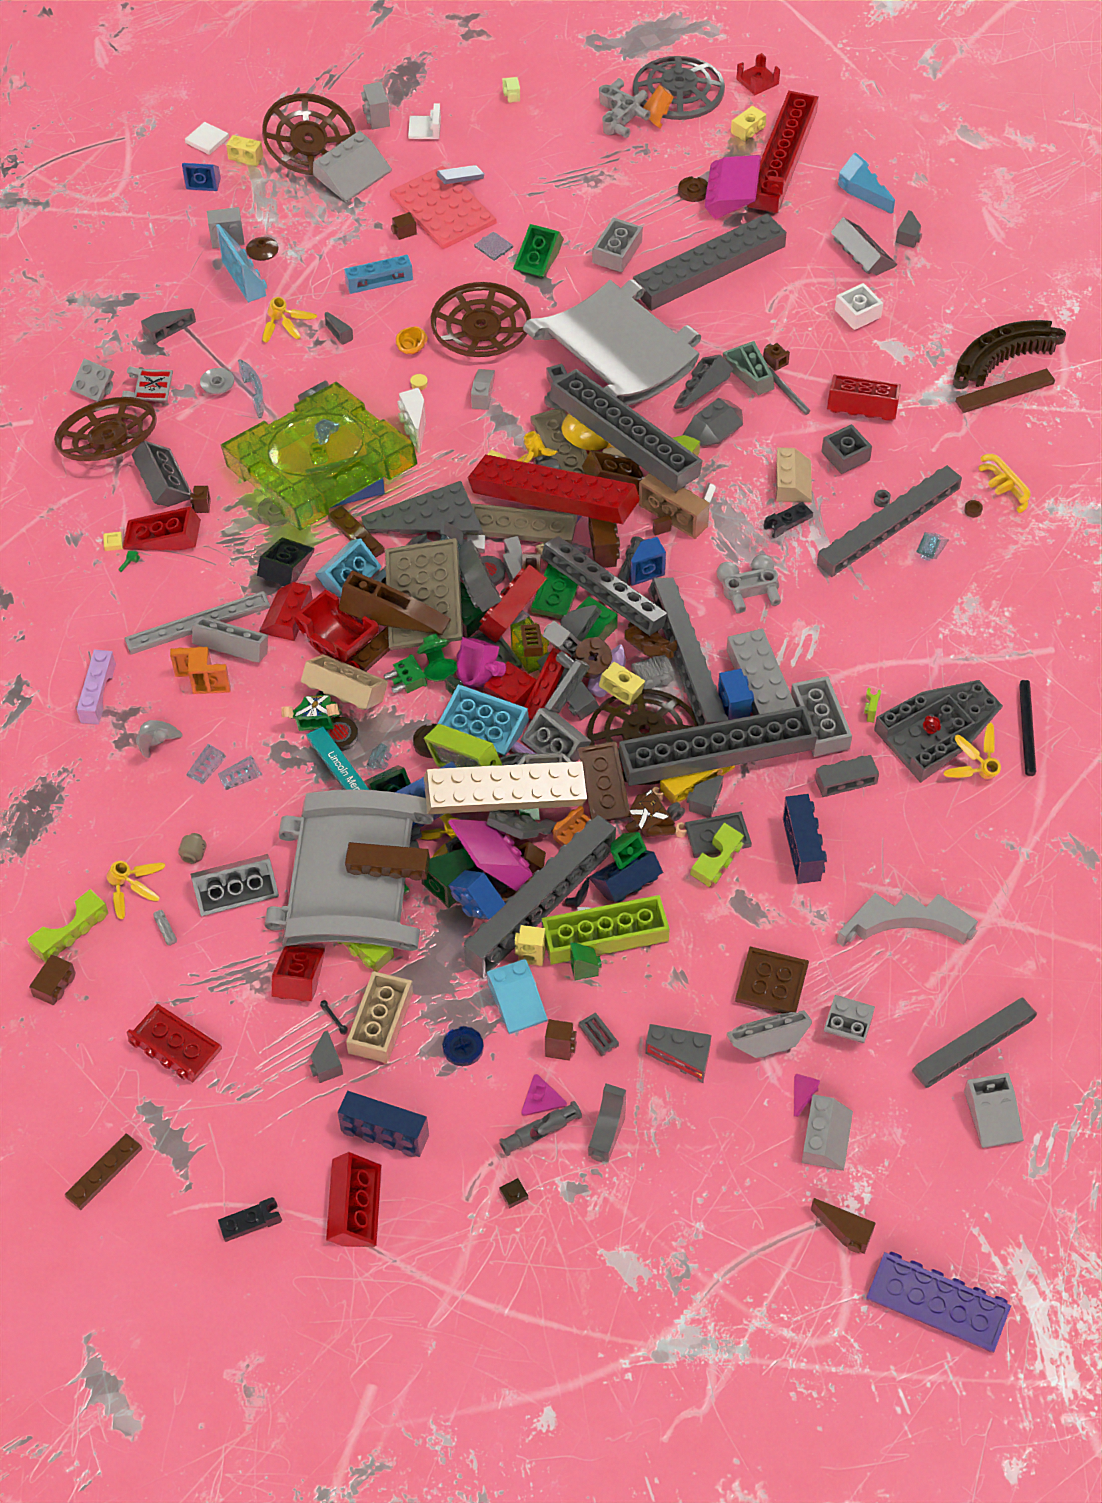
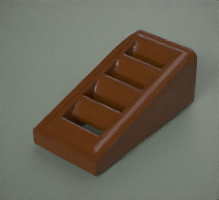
M521 625L524 657L543 656L540 625Z

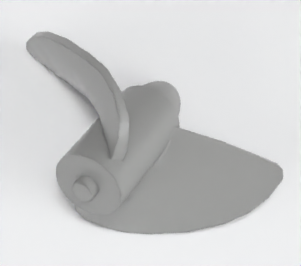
M149 720L141 725L140 734L137 736L136 742L142 755L145 758H150L151 746L161 744L165 739L181 738L183 734L169 723Z

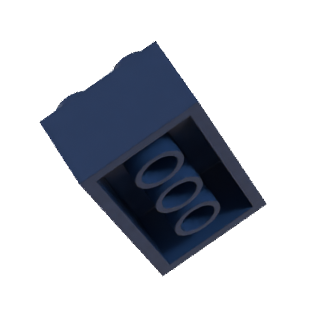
M809 794L785 796L782 817L798 884L821 881L822 873H825L824 863L827 862L826 851H822L821 847L823 846V838L817 831L819 829L818 818H814L813 814L815 812L814 802L810 801Z
M348 1090L337 1112L340 1129L345 1135L360 1137L368 1143L375 1142L381 1144L389 1150L396 1149L402 1151L403 1154L410 1157L421 1156L429 1137L427 1116Z

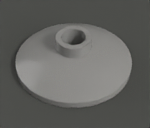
M224 368L210 369L200 378L202 389L210 394L227 392L234 384L233 374Z

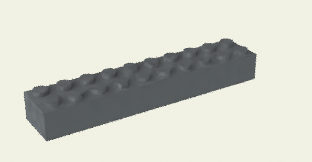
M768 213L633 276V280L646 290L640 299L652 311L784 248L787 232Z
M575 369L551 383V401L673 491H678L700 476L702 459L579 370Z
M806 706L620 741L619 758L628 786L814 750L817 735Z
M599 815L593 820L590 819L584 829L576 832L572 840L567 845H563L554 858H549L545 866L541 870H537L528 883H524L514 896L507 899L506 905L487 923H482L473 936H469L465 940V965L484 979L487 976V971L493 970L516 947L515 935L520 933L521 925L537 927L542 922L541 918L547 917L611 854V842L616 839V827Z

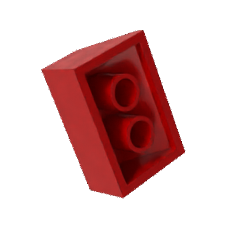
M292 582L278 589L259 632L295 641L300 629L296 624L294 615L313 600L311 586Z

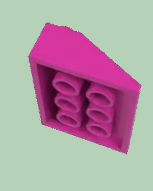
M760 155L723 157L711 163L704 207L715 220L756 200L761 161Z
M450 819L448 821L476 866L515 891H518L533 874L528 868L530 864L521 857V851L513 846L514 841L505 832L487 825V821Z

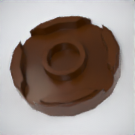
M686 177L679 182L678 194L682 199L689 202L702 201L706 198L708 182L701 177Z

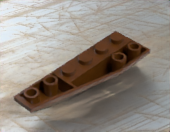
M353 570L343 584L339 610L362 620L366 616L381 626L443 635L451 621V618L417 599Z

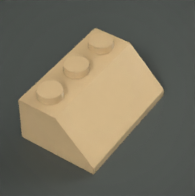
M777 447L776 501L812 503L811 460L796 448Z

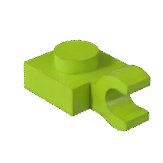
M868 688L866 698L870 703L866 702L864 714H868L867 722L874 723L881 690L878 689L877 694L873 695L870 693L871 688Z

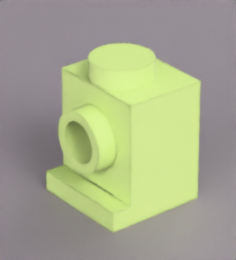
M518 77L502 78L504 96H507L508 102L520 101Z

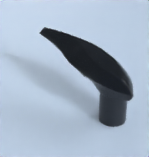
M589 877L584 881L576 897L565 899L566 906L575 905L579 907L582 905L587 896Z

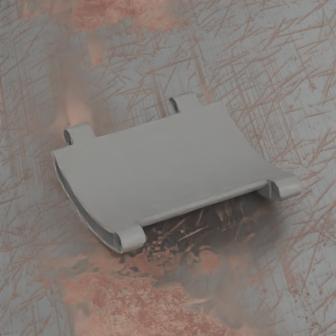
M633 279L629 280L622 288L609 280L598 291L578 305L553 316L529 319L523 326V330L534 340L556 339L609 384L604 387L606 391L627 406L647 400L674 385L694 369L700 355L693 347L700 342L701 335L689 325L684 326L677 334L674 333L636 301L643 296L646 290Z
M330 790L307 793L303 801L301 817L288 815L281 817L279 838L285 841L298 839L288 906H282V908L276 906L268 907L264 926L270 930L284 929L283 946L315 942H353L387 946L407 951L417 950L420 929L400 923L406 878L394 879L390 876L373 877L369 874L352 875L347 873L345 860L349 842L410 847L412 823L431 824L433 822L434 814H427L426 798L375 790Z

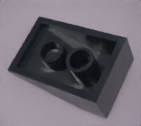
M282 537L260 556L257 576L262 577L266 581L279 583L281 586L296 582L314 553L315 548Z

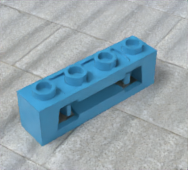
M408 254L344 269L345 283L349 294L413 280L412 264ZM399 273H403L404 277L394 279L392 276L395 274V277H398ZM365 281H367V285L358 287L359 282H362L364 285Z

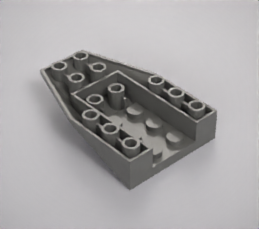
M980 680L923 691L877 716L874 731L918 781L922 783L963 751L955 741L956 735L962 736L972 744L988 723L1002 709L1003 705ZM927 716L937 717L941 724L940 731L933 734L927 733L923 728L925 718Z

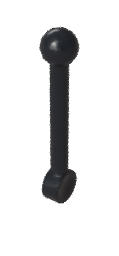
M326 1000L321 1001L320 1006L326 1009L338 1025L340 1033L345 1035L348 1032V1028L337 1019L328 1007V1002Z

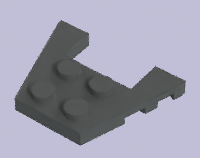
M515 810L490 811L487 825L520 839L537 837L539 833L550 834L557 823L548 818L538 823L533 821V818L530 816L516 814Z

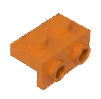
M581 805L571 810L568 816L562 821H558L553 828V839L561 846L567 845L572 840L574 834L584 829L586 823L590 820L584 814V808Z

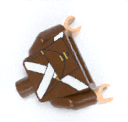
M654 787L648 792L636 796L629 809V813L634 820L625 825L629 833L641 830L646 837L676 835L682 838L686 835L687 830H680L685 826L683 822L678 823L676 827L674 826L675 822L661 803L664 793H659L658 787Z

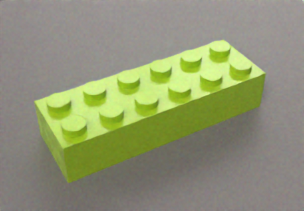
M660 895L541 918L542 928H545L546 949L550 965L570 961V943L573 942L594 948L597 956L669 941L670 928Z

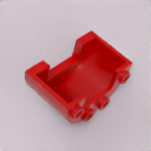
M324 590L295 614L294 618L301 633L307 634V637L310 639L309 643L317 652L345 662L377 635L379 625L376 621L370 620L366 616L362 618L363 623L357 622L351 615L339 610V598L334 593L331 594Z

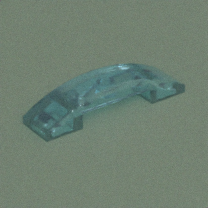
M239 359V372L244 383L251 382L256 393L252 395L253 405L258 418H262L265 400L261 380L248 363Z

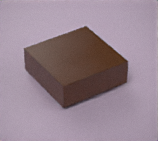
M670 515L653 520L652 532L655 536L671 531L672 519Z

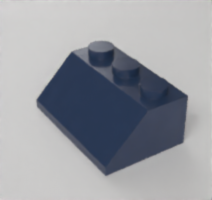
M645 850L623 869H619L614 861L589 876V878L607 900L618 903L625 900L626 895L631 892L634 893L641 890L644 884L657 880L658 876L664 872L655 853Z

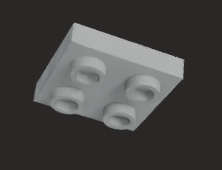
M84 358L70 390L97 402L101 401L104 395H108L112 391L113 382L111 379L115 372Z

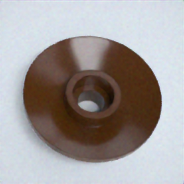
M257 237L246 246L247 255L258 261L273 258L279 250L278 243L270 237Z

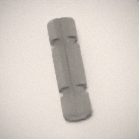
M163 910L154 912V919L165 938L166 944L169 946L177 942L176 936Z

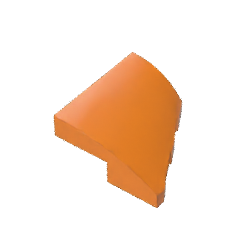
M661 85L656 88L643 107L650 111L649 120L658 128L662 127L663 124L660 123L663 115H667L669 105L674 98L669 90Z

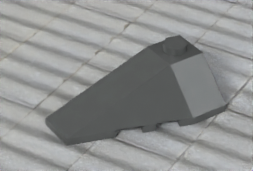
M721 355L703 357L691 373L692 379L686 382L687 389L680 393L673 407L675 409L685 408L726 381L734 368Z

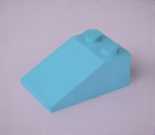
M526 959L487 971L489 988L509 1034L548 1021Z

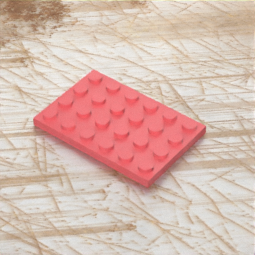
M443 165L390 190V196L407 213L410 212L421 228L442 249H445L496 224L497 221L460 182L444 184L437 177L438 170L446 169Z

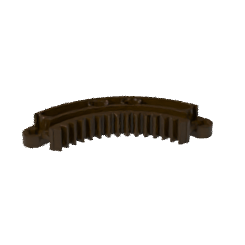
M1027 320L1005 324L982 334L962 353L953 379L954 387L965 389L969 384V380L976 381V387L984 386L986 377H988L992 369H995V365L999 366V362L1003 363L1004 359L1009 360V356L1014 358L1015 354L1017 356H1020V353L1026 355L1027 351L1030 354L1033 351L1037 354L1042 351L1045 354L1049 351V354L1052 355L1055 352L1056 345L1064 343L1066 337L1065 330L1051 327L1052 321Z

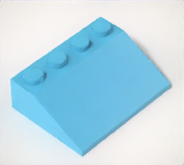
M217 224L216 228L222 262L247 302L265 297L267 284L264 279H261L258 269L254 268L252 260L247 258L245 249H242L220 224Z
M458 684L438 724L491 742L497 754L505 756L520 738L529 721L528 708Z

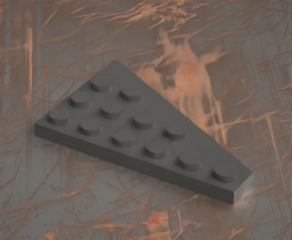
M461 481L361 516L365 529L369 533L388 534V531L400 532V534H427V532H438L440 534L441 520H445L463 531V535H466V532L478 533V535L483 534L482 527Z

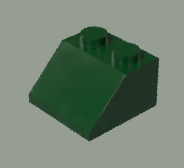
M399 765L364 780L369 790L394 793L411 784L405 768Z

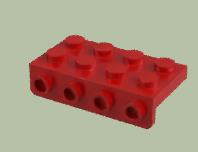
M158 1003L134 1030L129 1029L126 1032L128 1042L133 1047H140L148 1057L152 1059L155 1057L163 1067L173 1069L181 1079H188L192 1083L222 1050V1046Z

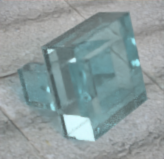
M380 743L373 749L367 763L369 767L381 769L388 767V763L383 760V758L389 760L392 757V754L386 750L387 746Z

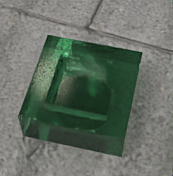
M451 674L445 678L446 690L451 695H453L458 684L463 686V683L459 679H455Z

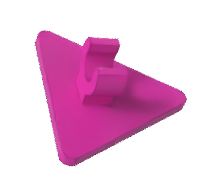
M795 1074L794 1116L798 1117L807 1102L811 1104L813 1094L819 1091L820 1080Z
M535 1074L522 1109V1115L527 1116L567 1106V1102L538 1074Z

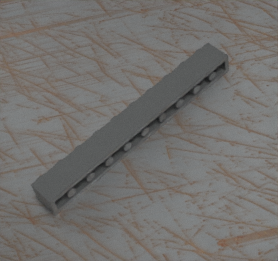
M948 465L938 469L919 485L913 486L907 493L900 495L894 502L887 504L878 513L875 512L869 519L859 523L856 528L847 531L840 539H836L828 547L822 548L818 553L817 565L831 577L835 576L958 491L961 486L962 477Z
M653 578L648 591L652 602L668 613L662 629L666 640L670 643L677 640V649L673 652V658L698 726L728 721V715L725 714L722 700L719 698L717 687L712 680L711 671L707 667L706 658L702 654L700 642L696 638L695 629L691 625L690 617L686 612L684 600L681 599L678 585H676L674 578Z

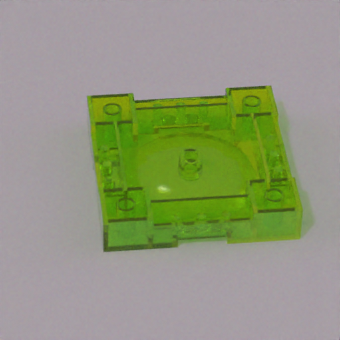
M337 381L295 403V410L270 424L262 421L220 444L226 466L244 482L249 481L280 509L281 515L299 531L330 514V507L383 477L391 480L418 464L413 442L385 419L379 420L366 410L365 404Z

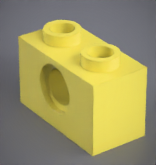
M751 106L732 120L731 133L743 141L748 140L754 134L764 129L766 126V113Z
M613 662L602 673L599 687L630 706L642 693L645 680L618 663Z

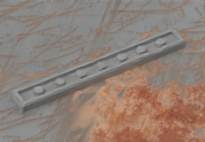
M262 591L124 637L132 655L192 635V625L200 616L227 623L269 609L270 603L265 592Z

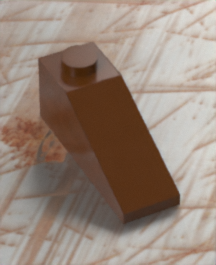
M814 1198L811 1211L849 1250L865 1254L876 1223Z

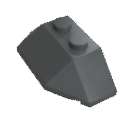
M717 398L693 417L683 435L699 440L700 446L719 444L743 426L742 409L729 400Z

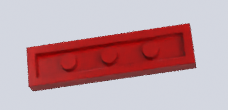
M554 647L524 705L525 708H528L529 720H533L539 708H546L545 705L551 698L565 669L563 665L556 661V656L562 651Z

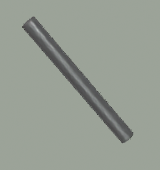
M768 367L773 375L774 382L805 415L809 414L810 409Z

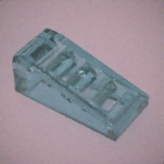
M207 744L186 775L203 785L221 765L226 755L219 749ZM208 760L209 762H211V764L208 765L205 763V761ZM201 765L207 768L206 771L200 768ZM196 771H198V772H200V773L203 774V775H202V777H199L198 775H196V774H194V773H195Z
M252 755L218 773L226 790L263 775ZM236 772L239 776L237 778H235L234 773ZM226 776H230V782H228Z

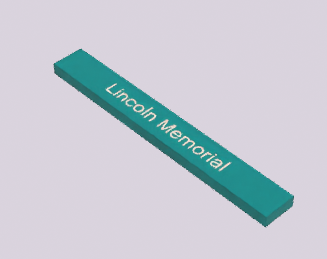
M323 726L306 734L310 744L344 790H369Z

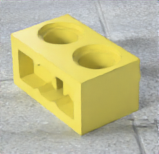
M232 135L226 144L229 160L258 166L263 158L261 141Z
M521 925L520 933L515 935V955H518L519 961L526 959L529 965L543 966L546 950L545 928Z

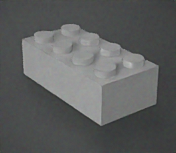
M825 676L793 683L791 695L796 707L806 706L817 735L815 749L811 750L813 757L850 749L852 734L829 677Z

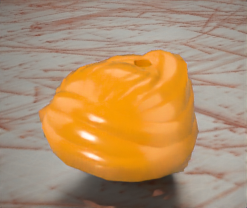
M408 327L396 335V346L405 354H415L427 343L428 336L420 327Z

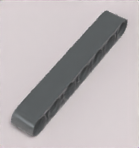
M1022 997L919 1062L912 1072L925 1088H929L1030 1023L1037 1016V1012Z

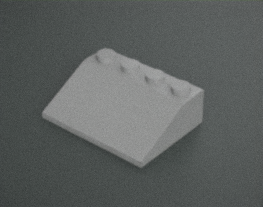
M358 131L313 162V175L344 202H348L392 171V168L373 142L361 131Z

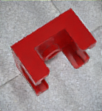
M761 53L756 56L755 66L745 71L744 62L737 64L736 79L755 96L779 85L780 68L775 66L772 73L766 68V56Z

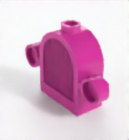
M462 637L460 650L456 655L459 681L466 685L467 688L477 691V687H484V684L492 676L502 677L505 674L506 666L504 662L497 661L499 646L475 638Z

